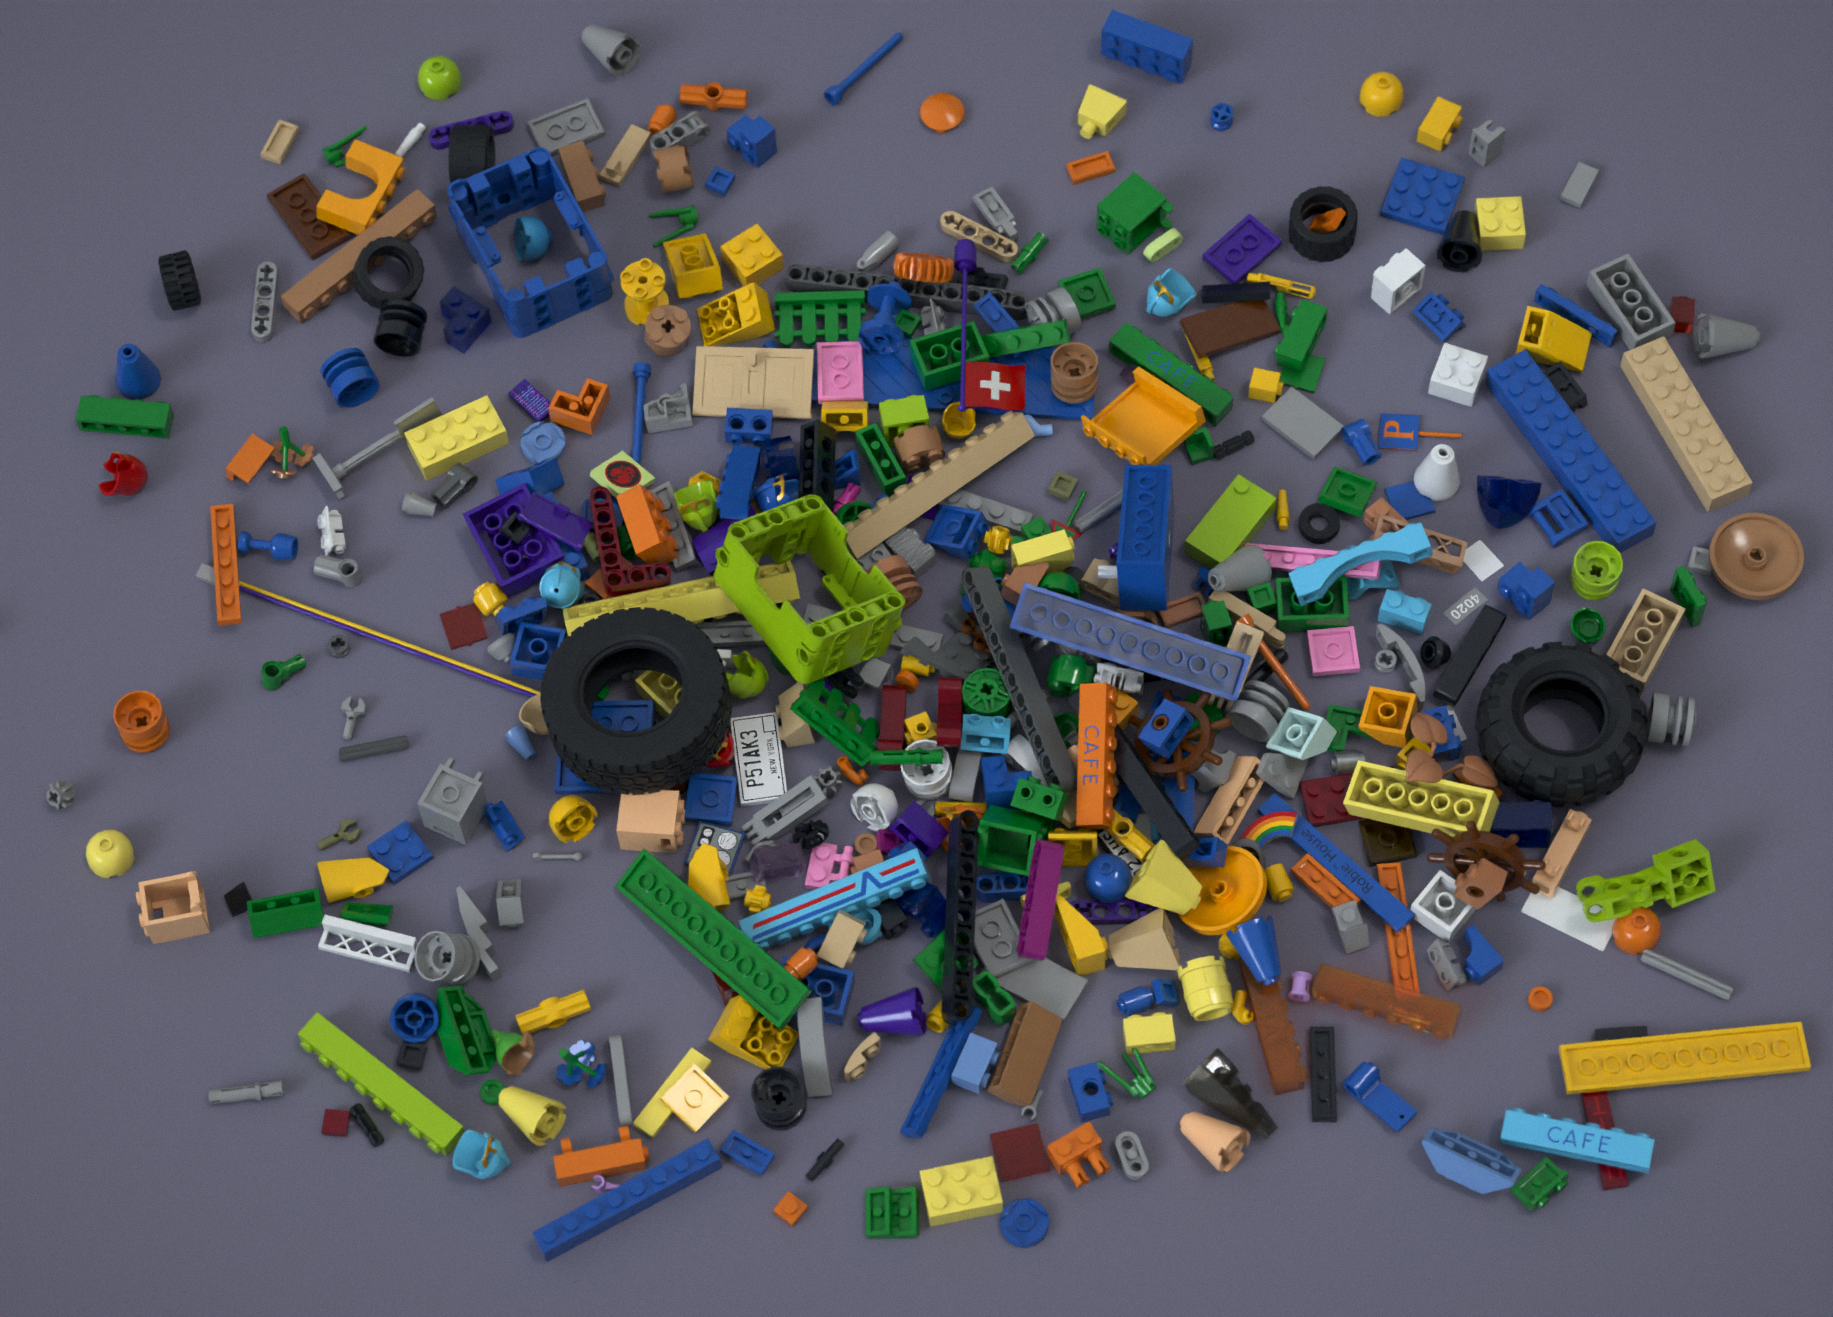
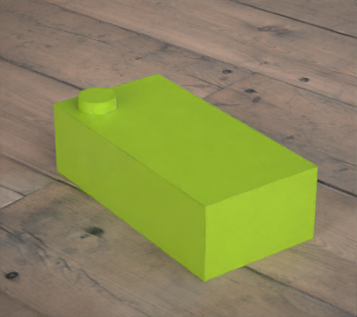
M1238 474L1185 540L1184 553L1203 566L1211 569L1245 546L1246 543H1250L1275 512L1277 498Z

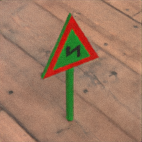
M1086 490L1082 491L1066 525L1052 519V533L1065 529L1067 537L1071 536L1073 541L1083 534L1070 528L1087 493Z

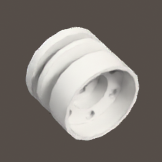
M924 739L915 741L905 750H916V748H921L922 750L943 749V764H922L921 767H916V764L900 765L905 785L909 792L918 799L928 801L938 799L948 792L951 785L953 770L949 754L944 747H937V742L934 740Z

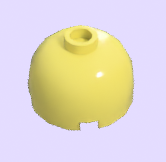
M103 830L96 833L86 846L88 865L100 877L110 878L109 876L115 875L119 877L126 873L134 862L135 856L131 841L122 832L117 830Z

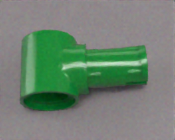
M297 654L284 662L272 660L265 662L261 670L263 687L268 690H277L281 687L283 680L289 678L290 674L305 668L307 665L302 655Z

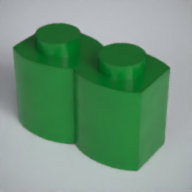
M984 970L973 979L972 994L979 1005L987 1008L988 1015L996 1024L1003 1026L1015 1017V1002L1012 996L1000 988L999 982L993 974Z

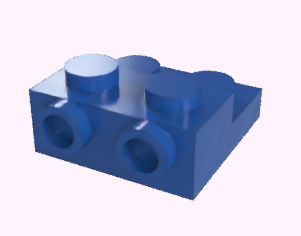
M943 504L924 539V543H929L933 548L946 550L949 556L969 559L971 554L977 553L979 549L978 541L981 535H985L988 532V521L982 511Z
M530 597L521 601L520 605L515 607L510 605L500 609L499 613L496 614V621L502 635L518 632L520 622L538 624L546 621L547 605L544 598L538 597L534 599Z

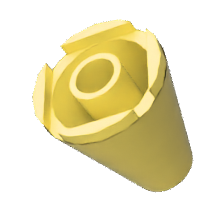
M515 1086L504 1088L499 1094V1106L526 1137L537 1146H545L547 1143L544 1141L549 1137L554 1139L565 1123L566 1115L563 1113V1109H566V1106L560 1101Z

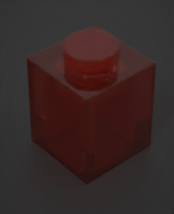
M1686 296L1672 297L1669 314L1675 321L1673 332L1691 334L1694 323L1695 299Z

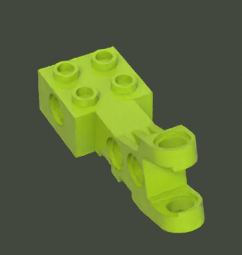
M1693 839L1652 855L1654 866L1636 873L1608 879L1599 875L1581 879L1576 884V893L1579 900L1584 902L1582 909L1586 919L1596 923L1632 914V910L1642 906L1644 908L1653 905V902L1663 899L1672 908L1716 892L1709 850L1698 840ZM1592 886L1595 888L1592 894L1585 895L1582 893L1585 887ZM1594 905L1602 906L1601 911L1598 913L1589 912L1590 908Z

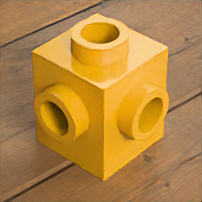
M926 711L904 720L906 731L904 737L908 746L915 741L924 739L937 742V724L935 722L931 723Z

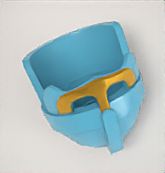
M1169 268L1161 276L1158 275L1149 286L1146 311L1159 317L1176 315L1196 296V291L1186 278L1176 270Z
M560 561L547 568L540 582V594L545 602L554 608H566L576 603L585 591V587H581L580 570L564 561Z
M467 1130L458 1141L453 1154V1167L479 1179L496 1177L503 1172L505 1167L508 1168L511 1164V1160L507 1156L501 1141L487 1132H484V1135L473 1130Z

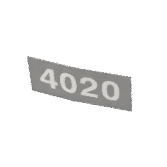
M1475 587L1443 614L1457 625L1488 599Z

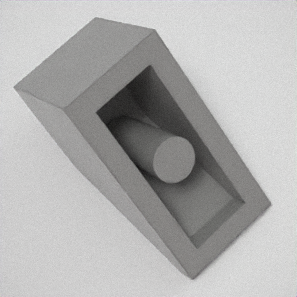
M522 879L498 881L496 903L499 926L515 927L524 923Z

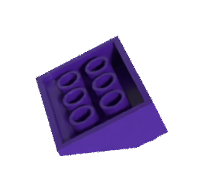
M525 483L463 513L470 532L507 598L528 588L544 575L547 568L565 558L555 538L532 526L519 544H516L497 531L511 513L516 512L519 514L527 505L531 494Z

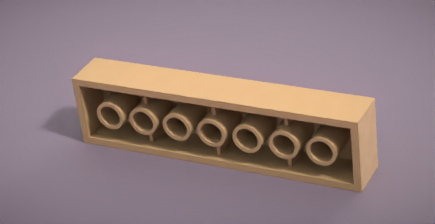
M1660 337L1624 352L1620 365L1621 369L1706 511L1711 512L1749 496L1753 482L1665 337Z

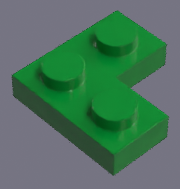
M1329 704L1326 721L1337 733L1327 749L1328 752L1344 751L1347 734L1371 738V736L1361 731L1358 727L1362 710Z

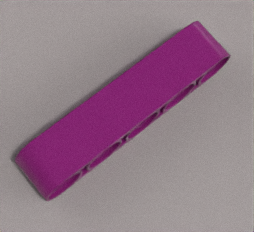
M1038 839L1034 845L1017 944V955L1019 957L1040 961L1046 957L1064 847L1061 843Z

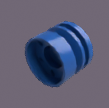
M347 348L338 351L327 358L322 364L321 375L330 388L336 403L341 407L350 408L365 403L376 394L380 387L376 374L370 368L365 354L359 348Z

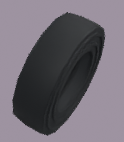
M1314 503L1308 505L1301 512L1298 528L1301 535L1307 541L1314 544H1324L1336 537L1340 528V518L1332 507L1322 503ZM1317 516L1323 517L1327 520L1328 526L1321 531L1315 530L1311 527L1310 521Z

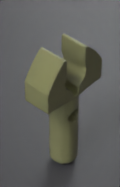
M353 819L340 821L341 827L339 831L318 841V848L323 850L341 840L349 841L350 845L357 842L362 833L361 829L358 828L351 833L347 832L349 828L358 825L357 821Z

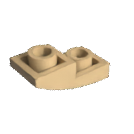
M876 1032L867 1037L851 1055L844 1069L847 1082L852 1079L857 1080L866 1073V1058H873L879 1053L881 1039Z

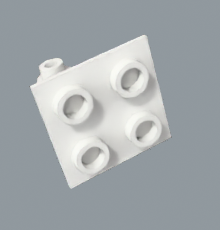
M1097 663V674H1095L1094 683L1107 682L1119 688L1118 691L1123 690V692L1143 695L1144 673L1135 668H1120L1112 663Z

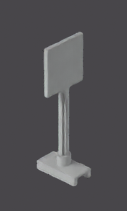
M431 397L395 420L396 431L389 433L344 463L331 467L320 453L314 456L313 460L341 501L348 497L340 480L347 475V472L390 446L401 437H403L407 444L404 432L442 416V413Z

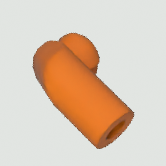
M842 756L837 760V764L844 777L854 784L863 785V782L869 779L863 769L856 773L847 756Z

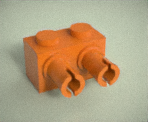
M1090 1122L1047 1145V1156L1059 1175L1068 1172L1077 1189L1083 1187L1082 1183L1085 1186L1090 1182V1178L1080 1166L1084 1161H1090L1098 1176L1104 1175L1103 1171L1107 1173L1112 1168L1101 1153L1102 1140Z

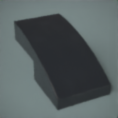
M976 267L974 271L967 273V285L1006 289L1009 281L1007 275L986 273L984 268ZM960 273L957 284H963V273Z

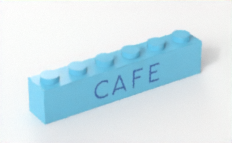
M1512 1108V1111L1506 1110L1501 1144L1649 1173L1655 1139H1650V1136L1647 1134H1625V1131L1619 1128H1611L1610 1130L1600 1129L1601 1126L1594 1123L1580 1125L1576 1124L1575 1120L1569 1118H1561V1121L1551 1119L1550 1115L1544 1113H1537L1536 1116L1526 1114L1527 1111L1519 1108Z

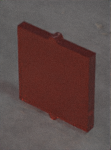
M475 603L463 607L456 606V609L440 613L451 650L466 645L470 647L473 643L488 639L479 609Z

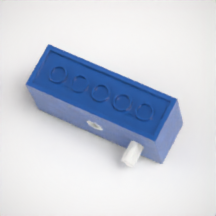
M1125 465L1117 566H1098V578H1118L1120 610L1167 611L1175 513L1172 465Z

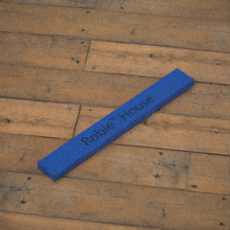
M1275 793L1258 808V813L1262 816L1282 811L1297 813ZM1299 815L1292 837H1287L1303 852L1311 855L1395 932L1399 933L1415 918V914Z

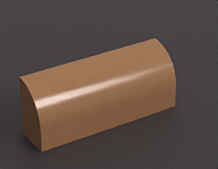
M1033 1001L1019 1004L987 1091L1006 1102L1019 1106H1031L1063 1019Z

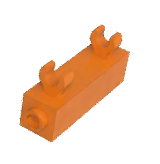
M628 1126L618 1127L621 1142L573 1152L570 1138L560 1139L563 1154L553 1156L559 1187L592 1181L595 1175H601L603 1178L645 1170L647 1169L645 1161L650 1160L647 1145L642 1146L641 1138L631 1140Z

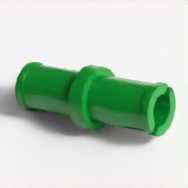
M1037 232L1028 245H1024L1021 249L1022 253L1011 264L1013 270L1017 267L1016 273L1022 274L1031 261H1035L1038 258L1040 250L1049 242L1047 236L1043 239L1044 234Z

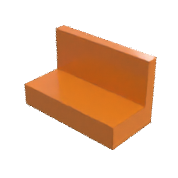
M252 433L227 465L226 477L232 481L238 477L249 484L275 448Z

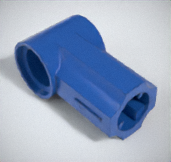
M1364 419L1357 420L1341 428L1345 442L1348 446L1354 448L1363 465L1369 466L1381 458V452L1373 441L1370 428Z

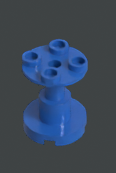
M897 282L870 286L867 300L880 313L875 314L873 320L866 321L861 325L858 341L863 348L870 352L872 348L878 350V354L881 355L897 353L903 344L904 333L895 325L896 319L893 314H898L901 309L907 311L911 307V296Z

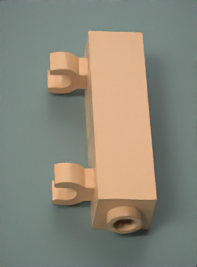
M1572 809L1569 810L1542 860L1546 864L1545 869L1537 870L1532 882L1540 887L1539 893L1553 898L1589 831L1592 819L1588 818L1585 813Z

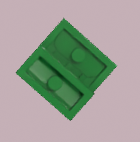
M887 1186L865 1189L867 1238L901 1239L919 1237V1189L917 1187L891 1189Z

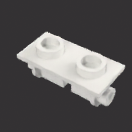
M325 506L322 514L318 516V528L322 530L321 547L325 550V556H329L331 551H335L336 554H343L346 549L344 533H335V531L343 530L341 514L338 513V510H331L329 512L328 506Z

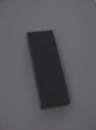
M1270 282L1202 286V303L1270 299Z

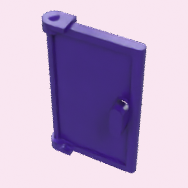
M533 492L527 505L518 514L517 518L519 521L523 520L572 546L578 552L582 549L585 538L593 525L592 522L571 512L570 508L561 503L556 504L536 492Z

